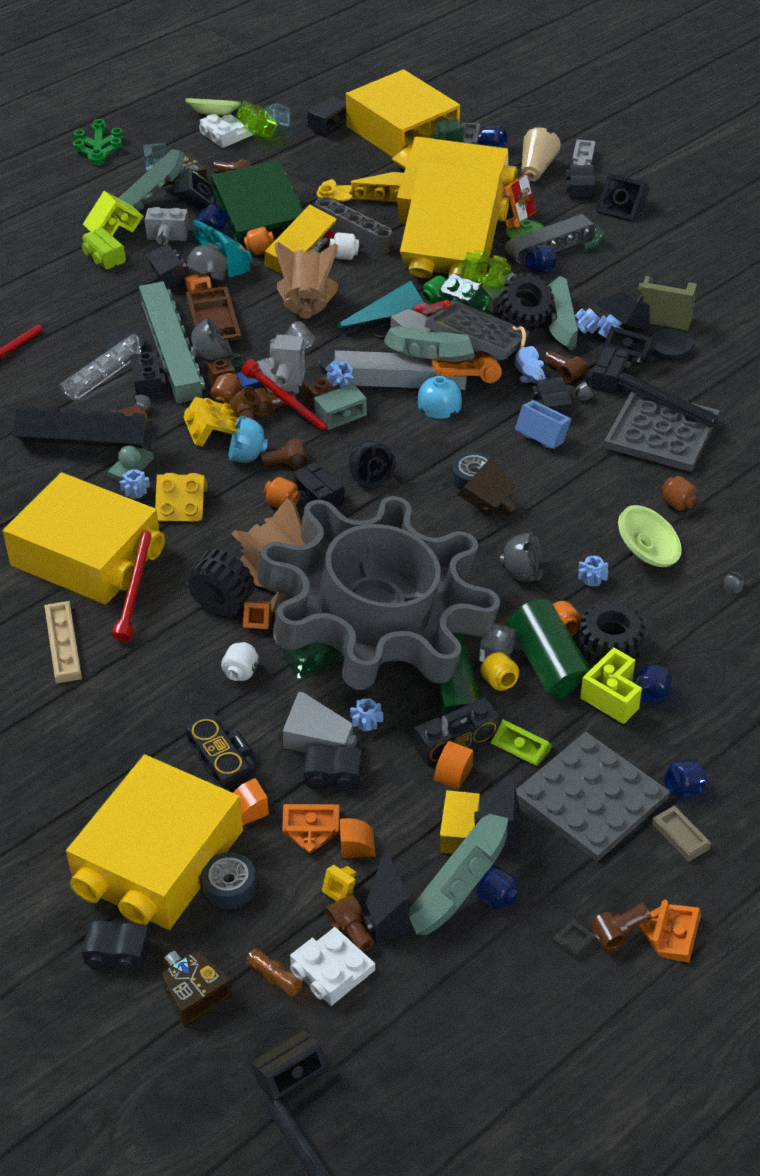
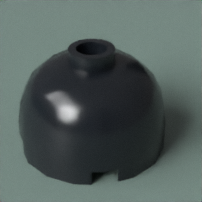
M365 441L357 445L351 452L348 460L351 476L360 485L370 489L383 486L380 483L385 482L387 479L390 480L396 468V458L390 448L376 441Z

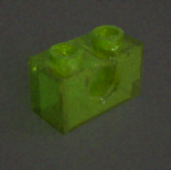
M245 100L236 116L252 134L270 140L278 125L261 106Z
M475 250L474 253L467 252L460 277L502 290L511 269V265L506 262V258L494 255V258L486 257L487 253ZM486 264H490L489 272L483 274V267Z

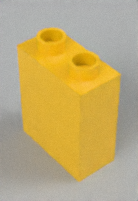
M403 69L347 92L346 126L394 157L413 143L415 137L445 141L458 139L460 135V104Z
M415 137L397 195L399 221L401 224H406L420 161L501 171L503 187L517 179V167L508 165V149ZM502 197L497 221H506L509 197Z
M420 161L400 249L404 266L408 268V272L411 275L419 278H430L433 272L449 274L448 278L460 284H470L473 278L485 280L504 192L501 171Z
M62 472L3 529L10 566L105 605L108 604L120 589L123 591L128 590L142 533L144 531L151 533L146 561L148 559H156L162 552L165 543V536L159 530L157 509Z
M144 754L67 848L66 854L72 876L70 880L71 888L79 897L90 903H97L102 898L117 905L122 915L132 923L146 926L151 921L170 930L202 887V870L208 861L216 855L228 852L242 833L243 824L239 795Z

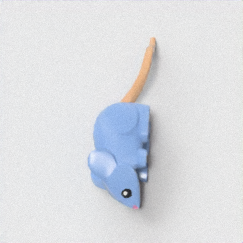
M513 326L512 328L515 331L521 330L522 332L521 345L514 361L516 369L523 374L520 377V381L535 383V380L546 379L541 369L544 363L542 360H538L539 354L534 346L525 347V329L521 326L518 328Z

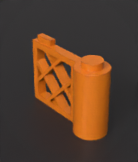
M476 351L474 353L475 358L465 361L449 362L430 359L436 376H480L486 383H494L499 380L502 374L497 359L492 358L489 353L484 351Z

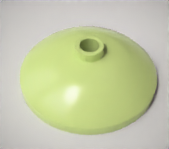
M186 98V103L189 107L207 116L211 114H216L217 116L230 114L241 106L239 101Z
M638 505L629 506L620 514L618 527L621 538L627 548L637 558L657 567H669L678 561L681 556L680 540L673 527L661 515L647 507Z

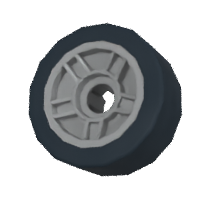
M467 452L458 456L453 461L452 466L454 486L461 490L490 456L482 452Z
M235 852L216 855L208 861L202 870L201 882L206 900L215 907L236 909L252 900L256 893V870L252 861L244 855Z

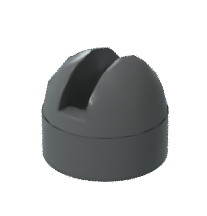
M585 381L575 389V395L581 401L594 397Z
M145 395L134 396L135 405H138L141 410L144 409L146 412L150 409L151 400Z
M730 572L724 579L723 587L729 593H740L744 587V578L739 572Z

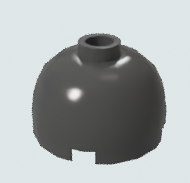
M209 243L208 246L200 245L195 247L186 261L187 266L193 270L211 275L212 278L218 280L224 279L228 267L226 256L220 252L221 247Z
M210 318L200 322L194 328L191 335L193 344L191 350L197 358L202 357L208 362L224 359L232 354L227 339L224 341L221 336L223 332Z
M533 532L522 533L511 538L505 545L504 554L500 556L502 568H506L508 574L520 582H534L542 578L543 569L538 570V563L543 562L542 551L537 536L532 537Z

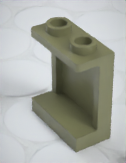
M646 276L644 283L639 284L638 294L644 297L643 301L650 305V324L689 330L697 284L688 282L686 289L651 284L650 276Z

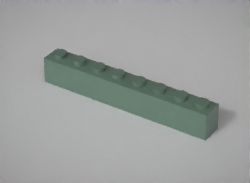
M164 281L139 286L141 304L176 404L193 401L195 397L202 398V390L205 389L204 379L200 376L198 363H195V356L192 350L189 351V339L186 338L184 326L181 325L180 315L177 313L175 301H172L170 289H166Z

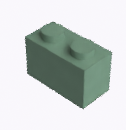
M354 384L347 385L315 397V415L327 424V430L366 416V397Z

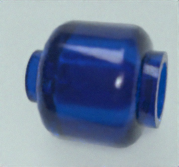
M499 125L485 126L478 136L479 144L503 148L507 144V132Z
M211 204L198 213L197 220L218 231L226 225L227 217L225 211L220 206Z
M547 244L531 247L526 256V263L534 272L552 270L557 260L555 250Z
M651 664L643 667L638 673L635 683L642 688L641 699L647 703H660L665 700L669 694L672 677L669 671L662 666Z
M692 759L671 763L664 775L666 788L677 797L700 794L707 781L705 769H703L698 761Z
M497 865L492 866L475 886L477 888L476 895L495 909H500L505 904L511 906L519 894V891L515 889L517 879Z

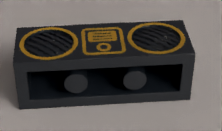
M484 697L445 714L440 719L435 718L415 727V750L427 766L438 762L448 741L471 748L492 739L498 729V714Z
M209 714L185 725L188 744L218 787L233 793L242 784L253 779L252 772L255 771V767L249 757L252 754V749L239 731L230 734L225 721H219L215 714Z

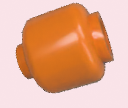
M265 227L250 230L247 232V237H244L247 250L252 252L254 256L265 254L268 247L275 241L272 231L268 232Z
M277 477L272 482L268 481L263 492L266 495V503L276 509H279L286 498H289L295 505H297L300 498L297 485L282 477Z
M567 601L553 603L570 635H575L581 625V615Z

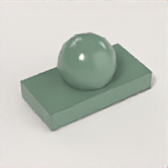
M129 445L123 447L118 454L119 461L107 472L108 478L120 482L123 480V474H126V472L130 470L142 471L154 459L153 452L137 449Z

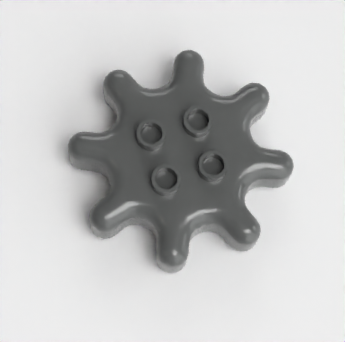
M396 496L384 498L379 505L377 515L370 520L364 521L346 518L331 503L324 500H314L307 503L304 508L301 525V538L306 545H291L282 542L267 543L261 549L257 572L258 581L263 588L292 597L282 602L277 608L273 629V637L276 644L286 650H296L313 643H323L336 648L344 657L343 680L349 687L356 690H364L371 687L376 680L379 666L389 661H404L412 664L431 682L438 684L448 682L455 673L461 653V644L452 633H462L471 636H484L488 634L493 628L500 606V598L492 590L474 586L462 580L471 572L478 549V542L475 537L460 531L438 538L427 537L418 533L410 524L411 505L405 499Z

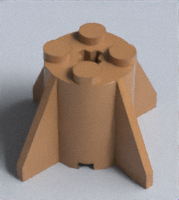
M280 242L275 243V252L284 277L277 282V290L283 298L286 308L298 314L301 318L308 319L311 315L322 311L338 291V284L327 277L338 252V245L334 243L321 253L310 250V253H303V250L292 252Z
M286 498L273 517L264 519L266 523L261 527L256 524L249 532L234 530L232 533L244 548L241 550L243 556L240 560L249 568L256 586L262 587L258 581L257 572L261 549L264 545L270 542L306 545L301 538L302 523L297 507L289 498Z

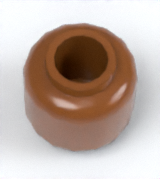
M231 373L219 375L211 389V396L215 402L229 404L230 398L243 389L240 379Z
M681 476L670 477L662 486V500L677 511H683L686 508L690 509L698 498L695 496L696 486Z

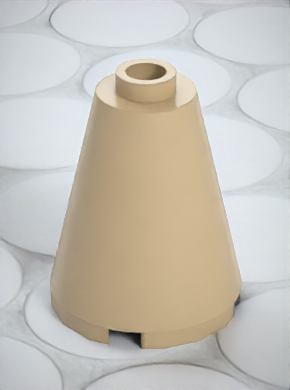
M545 128L530 129L523 139L522 175L527 174L529 181L538 180L560 151V139L555 133L552 132L550 134L546 132L547 129Z

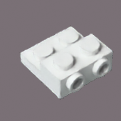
M211 114L200 120V132L222 148L252 136V128L231 114L224 115L222 118L216 114Z
M336 927L318 941L311 938L290 955V970L292 974L300 981L303 979L310 986L313 994L320 1000L324 999L330 1006L375 971V963Z

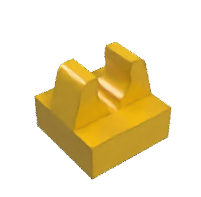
M332 865L326 869L322 892L335 901L353 894L356 881L354 877L357 875V872L348 866L340 869Z

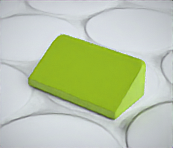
M502 720L491 741V744L537 767L553 746L550 742L505 720Z

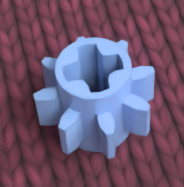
M590 308L586 312L581 309L574 315L577 318V328L583 334H586L588 331L593 334L599 328L596 323L600 318Z
M611 314L608 317L602 316L597 323L601 327L598 333L607 339L610 327L621 328L623 322Z
M335 359L325 368L328 371L326 379H328L333 387L340 385L342 388L354 378L351 375L353 368L346 360L339 362L338 359Z
M139 470L126 472V474H123V480L120 481L121 491H125V496L133 499L141 498L144 494H147L146 488L150 487L149 478L145 477L144 472Z
M598 556L587 557L585 562H579L578 579H583L584 583L588 586H599L602 580L607 581L608 563H603V560Z
M371 698L357 700V708H350L353 727L358 726L364 732L376 730L377 722H383L381 704H376Z

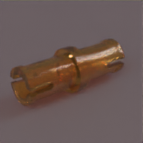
M258 948L253 949L248 954L246 964L261 973L267 983H274L290 997L299 992L302 980L284 969V964L280 961H273Z

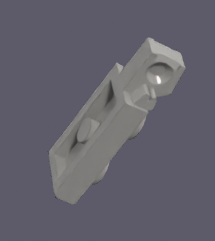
M576 140L572 165L592 164L595 141Z

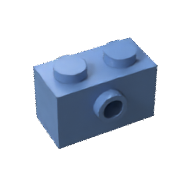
M532 400L522 405L515 430L521 432L526 438L541 442V445L546 448L554 449L564 443L571 418Z

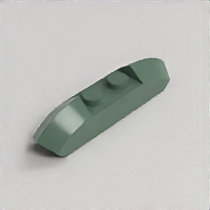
M173 149L169 151L125 191L119 199L132 205L137 211L143 209L144 206L141 199L146 201L152 195L151 190L155 186L159 189L166 182L164 178L172 182L177 177L183 165L184 152Z
M559 276L548 285L552 289L551 293L554 294V306L550 312L551 325L549 329L552 335L564 347L572 351L576 348L578 329L567 279Z
M396 326L389 329L384 339L388 347L406 356L449 362L475 358L468 335Z
M489 814L479 820L411 906L409 919L416 934L427 935L436 930L455 913L499 856L507 837L508 818Z

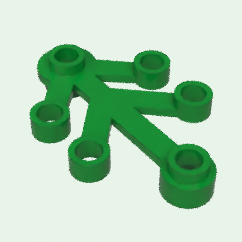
M102 119L93 121L92 132L95 135L94 140L85 136L84 130L74 131V150L86 154L90 163L96 166L105 163L107 154L122 148L121 138L123 133L121 128H113L111 135L102 139V136L107 133V125ZM84 143L93 147L94 149L92 150L90 148L85 147ZM111 143V145H109L108 147L102 149V147H104V146H106V145H108V144Z

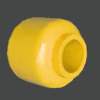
M497 652L489 655L483 661L481 675L492 688L503 691L511 688L516 683L519 677V669L517 664L505 653Z

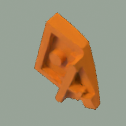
M284 804L283 834L308 854H311L339 834V805Z
M665 899L660 907L650 912L652 919L640 924L639 928L659 957L689 963L701 917L700 908L669 905Z

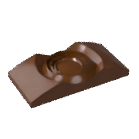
M227 286L186 292L190 317L194 328L203 320L210 318L223 332L221 336L224 341L226 339L228 342L242 340Z

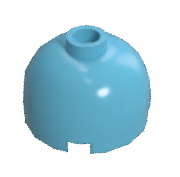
M435 376L429 378L419 389L418 408L420 411L421 409L424 410L425 415L436 419L448 418L450 413L456 411L457 414L462 407L461 389L454 380L448 377Z
M240 416L235 425V428L239 429L236 430L235 435L233 434L231 438L229 460L238 463H249L257 459L260 452H265L268 439H264V430L258 422Z

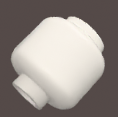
M336 233L334 239H330L329 247L334 243L338 245L336 259L352 260L354 255H358L359 240L356 239L354 234Z
M244 642L235 643L228 648L222 659L221 667L229 679L245 681L253 675L259 662V656L252 645Z

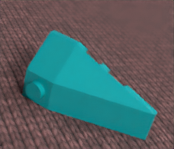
M193 220L194 238L200 245L208 246L209 243L221 247L220 252L227 259L226 276L228 278L251 271L250 262H252V257L248 250L246 251L240 243L198 220Z
M409 281L341 321L336 326L338 329L390 319L391 316L407 309L413 310L416 304L424 302L412 281Z

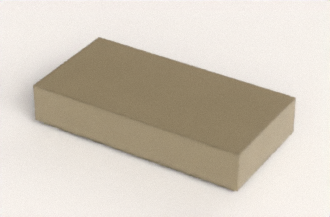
M676 806L653 818L652 824L688 862L710 849L711 842Z

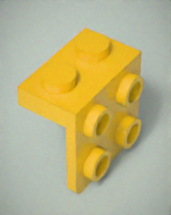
M195 397L184 413L183 418L194 444L203 447L212 430L235 435L236 430L239 429L235 428L239 417L228 403L222 404L214 402L209 398Z
M165 473L164 475H157L155 509H157L158 521H202L204 492H207L205 476L197 473H190L188 475Z

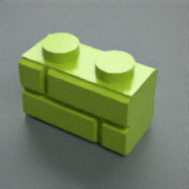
M102 227L94 230L93 233L89 232L83 235V252L86 255H90L97 265L100 264L108 270L114 267L115 264L120 265L125 262L124 246Z

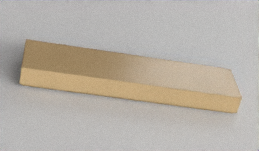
M70 601L44 605L56 684L82 679Z

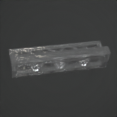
M133 333L60 384L61 390L74 401L84 396L131 362L130 355L141 353L138 336Z

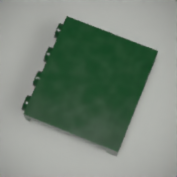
M279 160L212 175L211 189L234 240L241 245L244 244V237L248 231L260 227L270 230L291 225L304 211L300 206L299 196L294 194L292 182L287 179L286 169L281 166Z

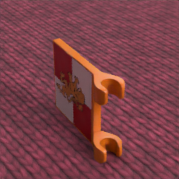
M523 174L503 187V196H509L514 217L505 221L507 229L513 226L515 228L519 227L521 220L527 219L536 212L527 174Z

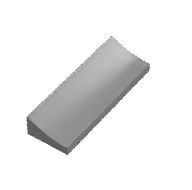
M335 350V359H338L339 362L346 360L353 368L351 375L354 378L347 385L420 388L427 379L436 376L430 359L406 356L401 353ZM444 376L454 380L461 390H465L467 376Z

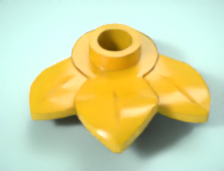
M333 179L325 181L319 186L317 197H328L340 202L352 199L350 194L351 185L339 186L336 185Z

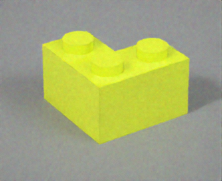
M103 191L83 225L92 233L94 230L102 227L113 236L119 226L134 232L143 215L132 205Z
M613 648L583 677L581 699L624 724L639 709L642 688L632 682L635 659Z

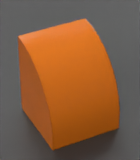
M200 273L184 277L188 292L212 288L210 277L206 274Z
M248 600L244 602L243 627L269 629L273 615L271 612V601Z
M448 741L438 760L434 781L459 790L473 767V750Z
M256 778L242 784L233 792L240 797L243 825L269 815L267 796Z
M351 818L340 819L342 859L375 857L374 831L372 827L361 820Z

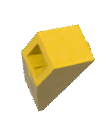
M390 172L352 180V199L397 202V195L404 173Z

